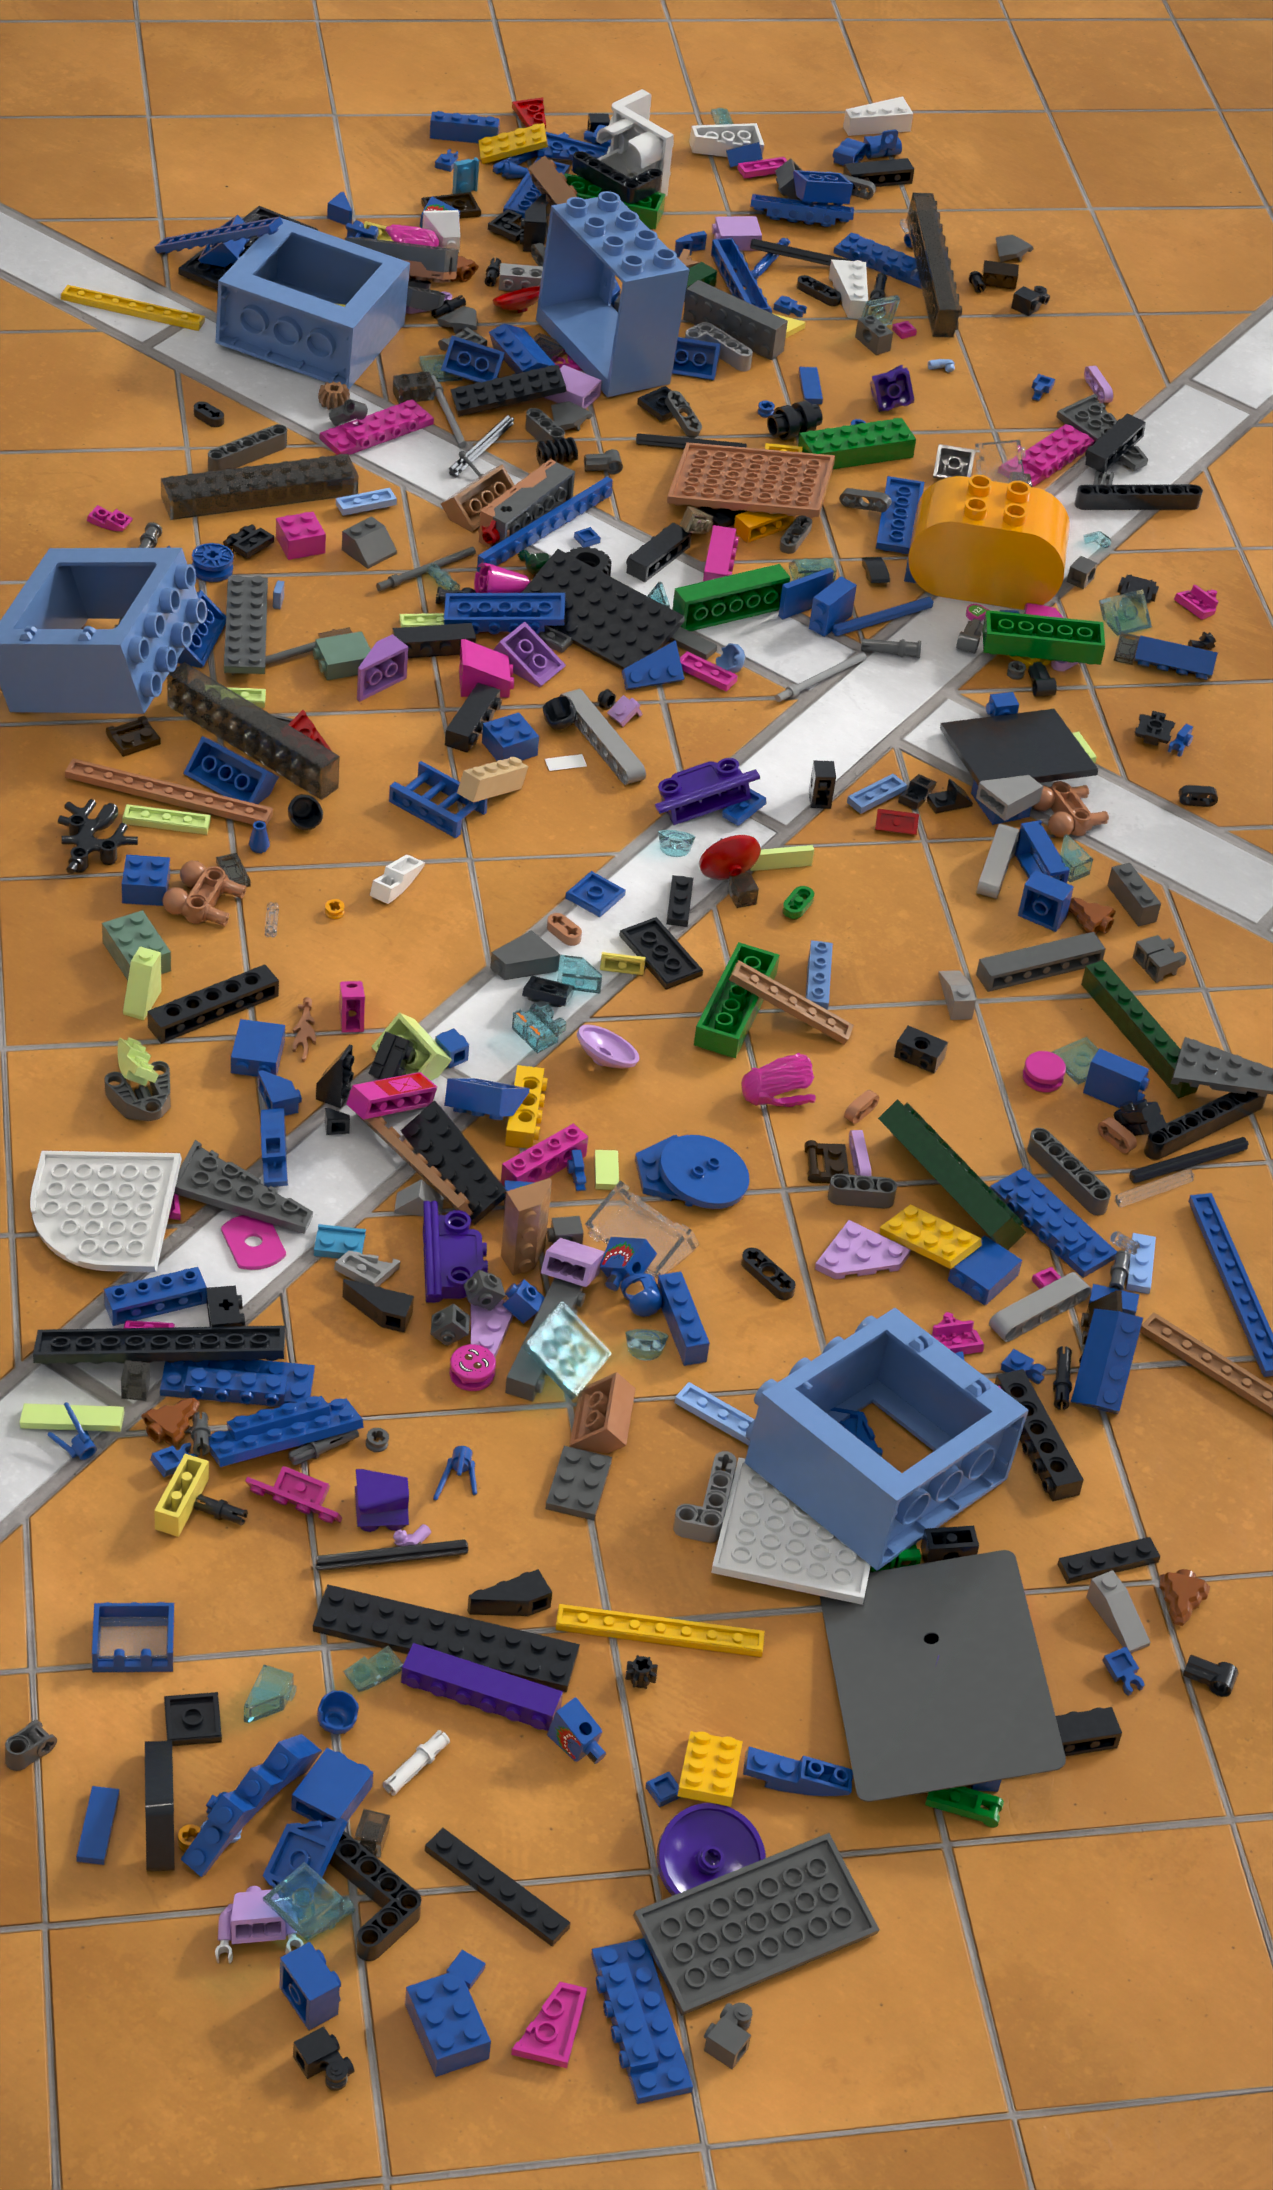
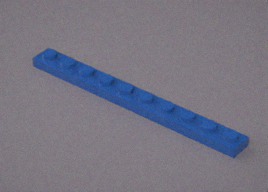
M274 217L167 237L154 248L157 253L165 252L167 254L173 250L181 251L184 248L189 250L196 246L201 248L207 244L215 245L218 242L226 243L230 240L237 241L241 238L260 237L267 233L272 235L279 230L278 227L283 224L281 217Z
M605 477L478 555L477 572H480L481 567H478L479 564L489 563L498 566L549 533L557 530L562 525L570 522L575 517L583 514L588 509L596 506L604 499L609 498L612 494L613 479Z
M1212 1193L1190 1195L1188 1202L1263 1377L1273 1376V1333Z

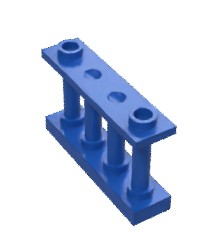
M422 761L418 763V777L406 787L397 782L390 785L389 802L454 838L461 835L462 819L473 810L483 815L487 813V799L471 802L457 794L459 781ZM423 783L432 786L422 796L413 792ZM439 792L449 796L439 805L430 801ZM456 801L466 805L456 814L446 810Z

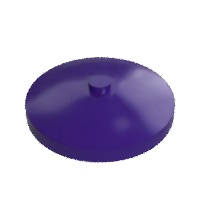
M714 1803L693 1805L679 1812L663 1830L657 1847L658 1871L663 1884L672 1896L766 1858L762 1839L754 1825L735 1809Z

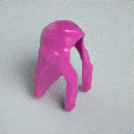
M395 224L387 226L385 229L394 242L439 246V239L436 233L429 229Z
M797 1053L777 1058L759 1069L752 1068L750 1072L743 1076L741 1082L745 1100L755 1106L771 1104L793 1107L809 1102L814 1103L816 1100L814 1094L774 1098L776 1095L795 1089H805L811 1085L814 1079L811 1060L806 1055Z

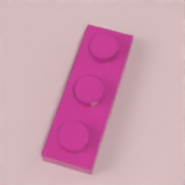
M785 157L738 163V171L744 178L776 174L775 170L787 162Z
M688 651L680 657L684 672L719 689L727 691L737 682L738 675Z

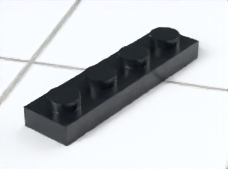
M1147 1537L1058 1559L1057 1565L1066 1583L1070 1584L1095 1578L1112 1570L1116 1573L1158 1563L1160 1554L1152 1539Z

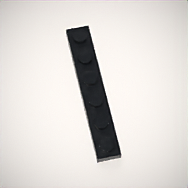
M442 1828L425 1845L426 1853L553 1947L570 1929L571 1922L446 1829Z

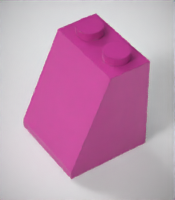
M461 639L459 662L461 697H468L476 684L481 683L500 689V697L509 698L510 689H514V677H510L513 676V664H509V657L466 639Z

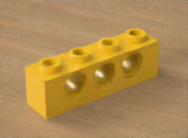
M517 1065L514 1085L530 1088L515 1114L508 1118L505 1146L529 1149L533 1147L534 1140H539L540 1127L536 1125L542 1122L543 1110H539V1107L544 1108L545 1094H542V1091L546 1092L548 1078H544V1068Z

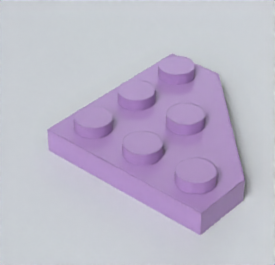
M848 1220L816 1262L815 1270L833 1279L845 1278V1275L856 1273L858 1276L876 1274L877 1270L889 1269L890 1272L898 1271L910 1256L911 1250Z

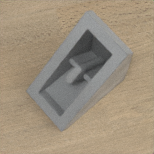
M421 1179L397 1193L394 1213L424 1216L423 1202L437 1201L438 1215H442L444 1198Z

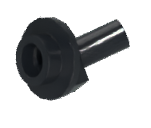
M1203 632L1199 638L1200 641L1189 640L1188 646L1200 649L1206 647L1209 649L1215 648L1214 643L1216 639L1210 632L1208 634Z

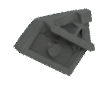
M1014 235L996 237L1000 262L1017 257L1018 261L1021 262L1022 256L1034 249L1032 245Z
M463 306L437 318L439 326L453 327L455 334L461 332L466 327L471 330H477V312L470 307Z
M570 401L551 405L554 422L563 430L576 427V430L579 431L581 429L580 425L586 419H590L593 416L588 410Z

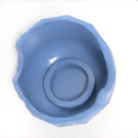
M729 643L721 648L723 654L716 658V665L735 674L744 665L745 653L738 644Z

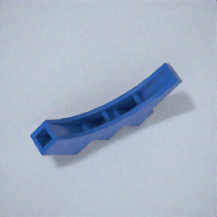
M303 1734L279 1741L263 1764L250 1768L234 1791L223 1794L207 1816L209 1819L186 1850L181 1860L199 1876L206 1875L218 1857L251 1818L287 1784L307 1773L322 1750Z

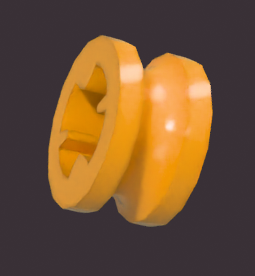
M331 899L326 902L325 914L327 917L339 919L344 916L345 905L341 900Z
M188 1824L179 1830L178 1845L182 1851L186 1852L192 1843L187 1842L189 1835L196 1838L201 1828L197 1825Z

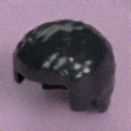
M568 696L553 698L543 706L544 719L553 729H565L571 726L577 717L576 708Z
M300 794L295 796L289 803L288 817L298 829L312 830L321 823L323 810L320 803L314 797Z

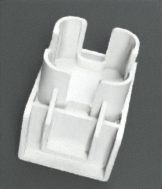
M641 89L612 103L611 109L614 111V115L611 117L609 125L600 129L596 137V141L600 144L611 139V146L608 148L606 155L597 159L629 178H633L649 169L661 170L663 173L661 190L658 192L666 194V197L668 196L669 178L671 175L670 167L674 135L649 121L652 95Z

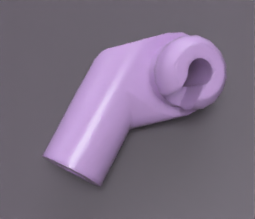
M424 1524L413 1534H407L405 1530H397L393 1535L394 1543L398 1547L421 1544L431 1534V1530Z

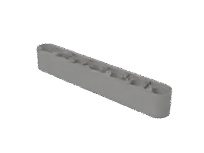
M581 689L560 694V696L570 697L577 711V717L573 723L624 785L644 780L646 778L644 765Z

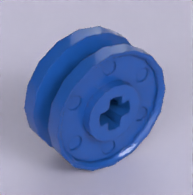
M206 543L197 546L193 550L192 565L197 578L209 582H218L228 579V576L232 575L234 555L227 546L217 543Z

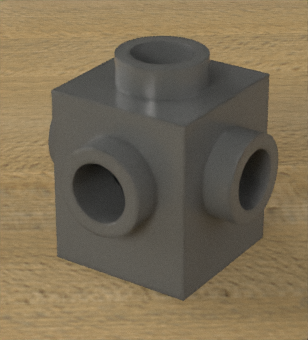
M478 1270L464 1284L468 1302L489 1311L506 1296L501 1279L481 1270Z
M453 1303L432 1315L431 1335L446 1346H449L469 1334L470 1316Z

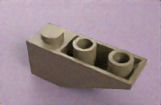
M688 506L680 525L686 532L706 534L713 525V516Z

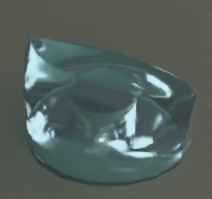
M658 831L660 849L663 853L672 857L687 855L696 838L694 835L682 831Z
M636 1329L625 1332L628 1351L632 1356L640 1360L658 1358L662 1354L669 1336L666 1333L649 1329Z

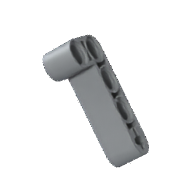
M702 322L686 330L685 338L719 343L721 347L719 358L739 371L750 370L753 351L711 323Z
M1003 824L998 825L978 883L977 894L995 899L998 898L1010 860L1015 854L1020 829Z
M728 1451L716 1454L703 1507L691 1504H682L677 1507L673 1530L678 1536L708 1543L716 1542L719 1539L735 1474V1455Z

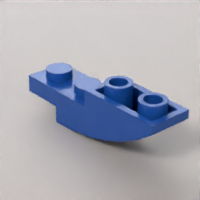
M284 1108L261 1110V1149L264 1186L266 1187L288 1186Z
M748 1747L745 1752L743 1775L764 1780L766 1788L813 1796L850 1795L852 1791V1769L804 1755L798 1761L753 1747Z

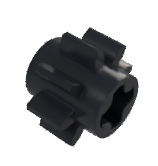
M637 1655L633 1662H627L625 1679L631 1680L634 1688L647 1689L650 1682L656 1683L658 1665L652 1664L651 1657H639Z

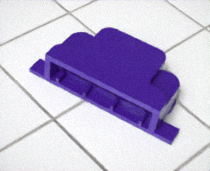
M724 758L718 763L709 761L677 772L671 778L662 780L658 785L662 802L656 803L655 807L659 814L667 811L672 824L677 825L751 799L749 783L760 779V775L756 769L742 773L739 762L734 758Z
M424 1201L423 1250L426 1303H436L443 1299L465 1298L467 1295L464 1284L478 1270L488 1273V1261L483 1260V1257L487 1256V1243L482 1242V1235L478 1230L469 1229L471 1218L466 1212L453 1210L446 1215H438V1202Z

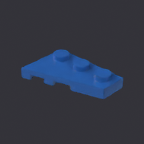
M676 640L624 668L622 675L625 689L631 690L683 681L684 674Z

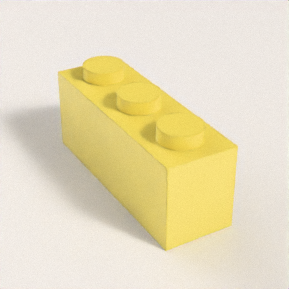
M184 1454L154 1510L155 1530L179 1537L194 1509L195 1501H198V1495L202 1494L209 1480V1461Z

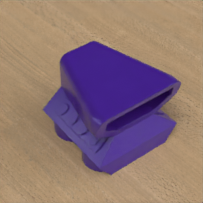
M899 365L887 373L872 376L870 387L873 400L876 402L879 412L889 411L892 408L908 406L914 403L911 378L907 367L903 368V365Z
M356 1469L355 1509L357 1527L364 1531L372 1532L377 1530L379 1526H386L392 1531H397L405 1525H409L408 1478L365 1469Z

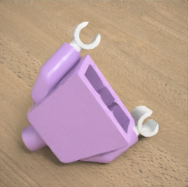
M250 1886L246 1892L236 1893L234 1902L229 1904L219 1916L218 1941H220V1945L215 1950L216 1961L219 1963L220 1954L226 1952L228 1953L229 1963L232 1962L233 1954L229 1941H232V1944L285 1940L286 1936H288L289 1940L286 1945L285 1954L291 1952V1946L297 1948L303 1946V1941L296 1936L299 1932L294 1909L282 1899H278L274 1890H261L258 1886Z

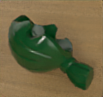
M522 550L518 554L519 559L525 561L527 570L533 576H536L550 559L547 553H529L527 550Z

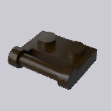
M146 716L138 717V720L117 727L110 726L106 728L107 737L123 757L161 744V738L151 727ZM141 728L140 730H137V731H134V732H131V733H128V734H124V735L118 736V735H120V734H123V733H126V732H129V731H132V730Z
M814 1140L805 1142L804 1148L808 1155L809 1171L807 1173L809 1182L830 1183L833 1175L849 1174L845 1144L817 1143ZM817 1155H822L824 1172L818 1169Z

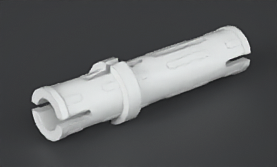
M438 1730L425 1744H420L416 1748L417 1751L383 1782L384 1789L388 1793L391 1792L392 1796H395L423 1767L435 1760L434 1757L450 1743L449 1737L444 1732L442 1733L441 1730Z

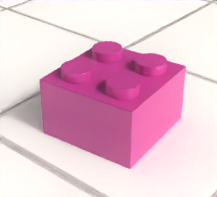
M304 512L276 518V539L288 560L325 553L326 534L314 512Z

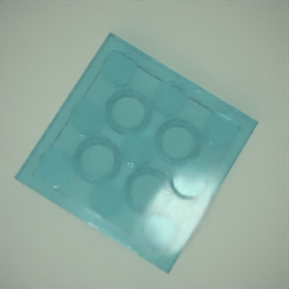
M563 1301L556 1305L522 1345V1348L571 1400L578 1396L612 1355L607 1347Z

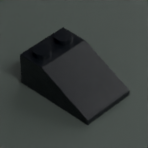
M542 194L525 211V219L521 218V229H524V233L520 234V244L523 245V252H531L532 244H545L546 194Z

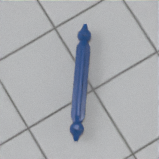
M781 238L779 243L776 244L788 246L790 240L788 238ZM767 253L754 267V270H751L754 279L757 280L779 255Z

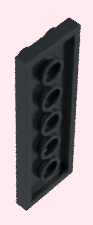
M550 365L545 368L450 389L458 417L567 392L559 365Z
M435 1100L400 1130L415 1151L428 1161L426 1165L429 1168L434 1166L441 1173L442 1176L440 1178L443 1181L448 1179L456 1188L454 1192L457 1195L461 1192L470 1201L468 1207L473 1212L470 1218L474 1225L506 1198L507 1189Z

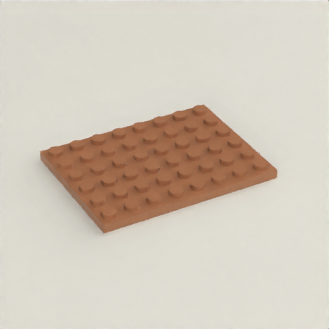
M687 442L667 496V503L676 506L692 505L693 507L703 506L711 507L712 509L725 508L732 511L747 510L753 513L767 512L769 514L780 513L789 516L802 515L809 518L819 517L834 466L835 455Z

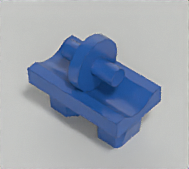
M357 220L353 224L347 223L346 225L347 238L363 237L377 239L379 235L378 227L372 225L366 229L364 224Z

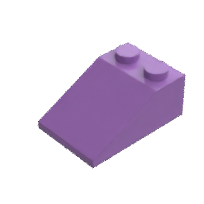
M526 622L502 639L494 648V651L509 657V664H513L514 674L539 688L566 666Z
M393 634L377 641L358 667L357 700L359 702L407 679L408 646Z

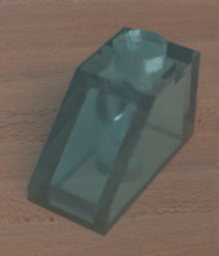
M1068 834L1064 835L1060 856L1063 863H1065V867L1070 869L1068 881L1073 882L1090 875L1093 858Z
M560 955L557 982L575 986L574 991L600 994L602 974L583 957Z
M263 1665L244 1705V1722L251 1723L283 1711L288 1700L292 1701L296 1693L297 1686L294 1685V1674Z

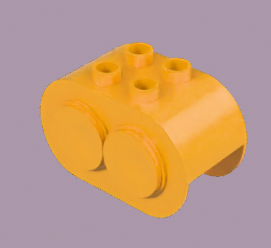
M984 475L944 478L929 486L919 499L908 556L910 572L922 589L939 597L1024 610L1026 603L1044 605L1057 594L1064 579L1070 530L1069 516L1065 507L1056 497L1042 489L1030 487L1023 481H1012L1008 484L991 481L989 477Z

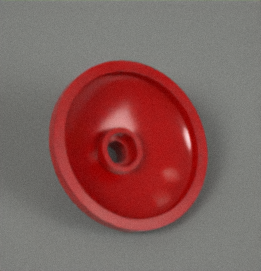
M540 286L522 288L502 294L492 300L493 304L498 308L508 311L526 312L528 307L538 302Z
M734 835L719 840L702 854L699 860L700 870L703 875L715 880L738 877L751 869L757 862L761 854L760 844L757 839L749 835Z

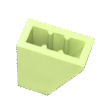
M139 947L130 964L123 1015L145 1020L147 1011L151 1010L161 993V952Z

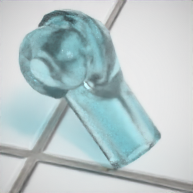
M1101 531L1083 535L1085 544L1095 542L1103 548H1108L1111 545L1110 537Z

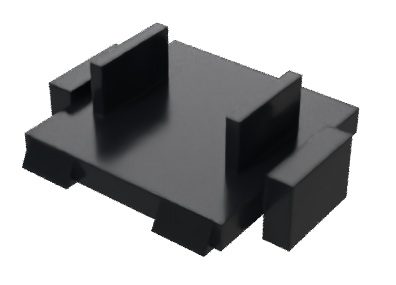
M1130 574L1126 578H1121L1117 592L1120 593L1121 597H1130L1149 604L1150 601L1155 602L1159 586H1156L1157 582L1153 580L1135 577Z
M1152 711L1151 716L1140 714V723L1138 728L1136 727L1135 735L1144 738V743L1158 746V742L1167 744L1171 739L1170 733L1175 726V722L1165 720V713Z

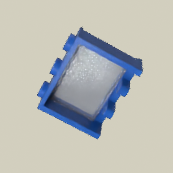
M94 1603L92 1672H173L174 1603Z

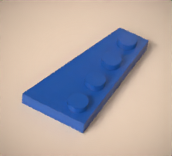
M546 132L548 147L539 149L538 157L546 156L547 158L573 160V154L582 151L597 159L606 155L608 148Z

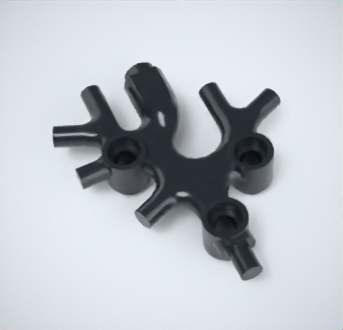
M90 799L83 808H79L71 802L65 804L64 808L73 815L69 818L60 815L58 818V824L69 827L70 836H62V844H74L77 846L71 849L69 865L66 868L68 873L84 872L88 868V855L91 852H100V860L105 865H112L117 860L118 847L138 845V837L123 836L128 829L125 823H121L110 838L97 839L93 836V833L108 828L118 816V807L115 804H105L95 819H88V816L97 804L95 800Z

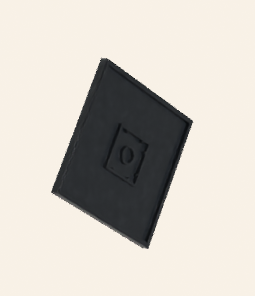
M1055 709L940 723V730L977 785L985 780L1030 775L1039 783L1098 775L1097 766Z

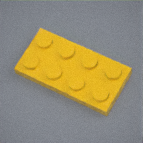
M544 123L534 124L527 128H518L515 131L503 132L496 136L484 137L478 140L482 164L548 147Z
M911 1204L879 1227L880 1235L950 1269L982 1246L980 1237Z
M690 1731L677 1796L731 1807L743 1741L732 1737L713 1736L702 1731Z

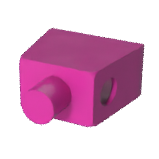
M361 981L340 982L339 1010L342 1033L364 1032L365 994ZM353 1010L356 1012V1015L351 1017L348 1011Z

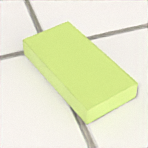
M595 1150V1189L619 1190L618 1151Z

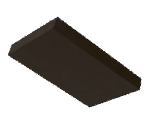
M471 192L432 196L459 210V219L481 216V209ZM431 197L421 198L423 208L426 207Z

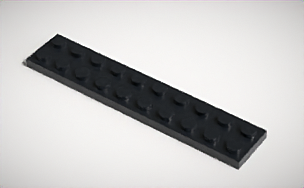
M285 1326L38 1330L33 1352V1363L50 1365L53 1363L77 1364L79 1362H91L93 1364H100L103 1362H117L123 1364L136 1361L151 1363L153 1361L174 1363L177 1361L201 1362L203 1360H216L219 1362L228 1360L252 1361L253 1359L275 1361L284 1359Z
M327 1584L313 1623V1632L405 1654L409 1653L413 1643L563 1692L568 1690L580 1644Z

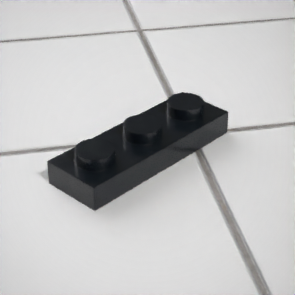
M672 875L666 925L688 927L694 878Z

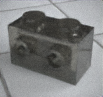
M429 371L393 376V393L399 404L411 399L415 402L434 400L435 383Z

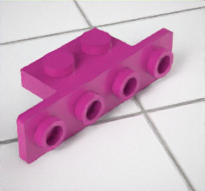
M285 1466L282 1467L274 1487L247 1477L245 1480L250 1486V1491L257 1495L264 1496L267 1493L273 1496L272 1500L282 1505H287V1502L296 1505L295 1509L308 1515L310 1511L319 1514L318 1518L332 1524L333 1521L341 1523L342 1517L338 1512L322 1506L330 1488L328 1483Z

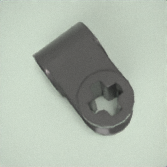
M39 1720L30 1722L25 1728L6 1740L5 1764L9 1769L14 1771L25 1769L40 1757L51 1752L57 1744V1738L53 1734L49 1735L42 1728L43 1725Z

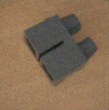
M1159 935L1137 941L1133 953V958L1145 969L1146 973L1155 983L1162 981L1164 975L1169 973L1176 975L1178 968L1185 965L1187 957L1182 951L1174 953V942L1170 938L1162 940Z

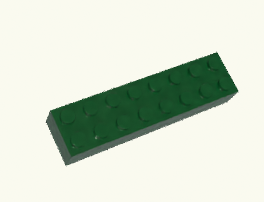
M897 1099L878 1118L996 1243L1009 1250L1026 1233L1021 1227L1023 1224L1022 1220L1009 1209L908 1102L903 1105Z

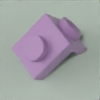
M624 695L607 712L609 717L623 727L635 714L639 717L643 715L639 709L640 704L635 699L631 698L629 700Z

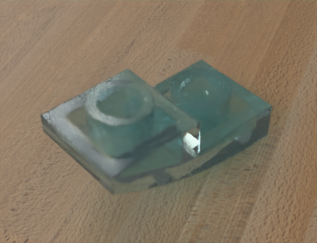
M387 1646L369 1660L364 1656L343 1672L358 1692H361L388 1680L402 1671L403 1663L391 1648Z

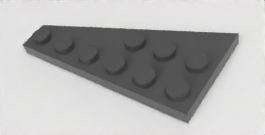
M1096 394L1057 411L1056 416L1065 424L1071 425L1075 429L1087 434L1095 440L1094 444L1099 437H1102L1117 422L1112 413H1108L1105 410L1106 406L1098 401ZM1133 446L1119 461L1133 471H1136L1147 465L1148 458L1138 446Z
M1185 1037L1181 1045L1171 1084L1178 1085L1179 1082H1186L1190 1084V1087L1198 1088L1200 1084L1207 1085L1212 1090L1246 1094L1247 1091L1257 1092V1096L1266 1097L1267 1094L1273 1095V1068Z
M194 1141L179 1169L174 1194L305 1234L312 1220L313 1211L292 1198L286 1199L277 1194V1189L272 1186L269 1188L260 1183L259 1178L232 1162L223 1161L218 1158V1153L213 1150L209 1152L201 1147L202 1144L200 1142Z

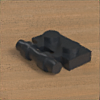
M251 524L240 528L238 533L229 535L223 541V545L227 547L233 546V551L248 559L274 543V535L262 528L256 530L255 526Z

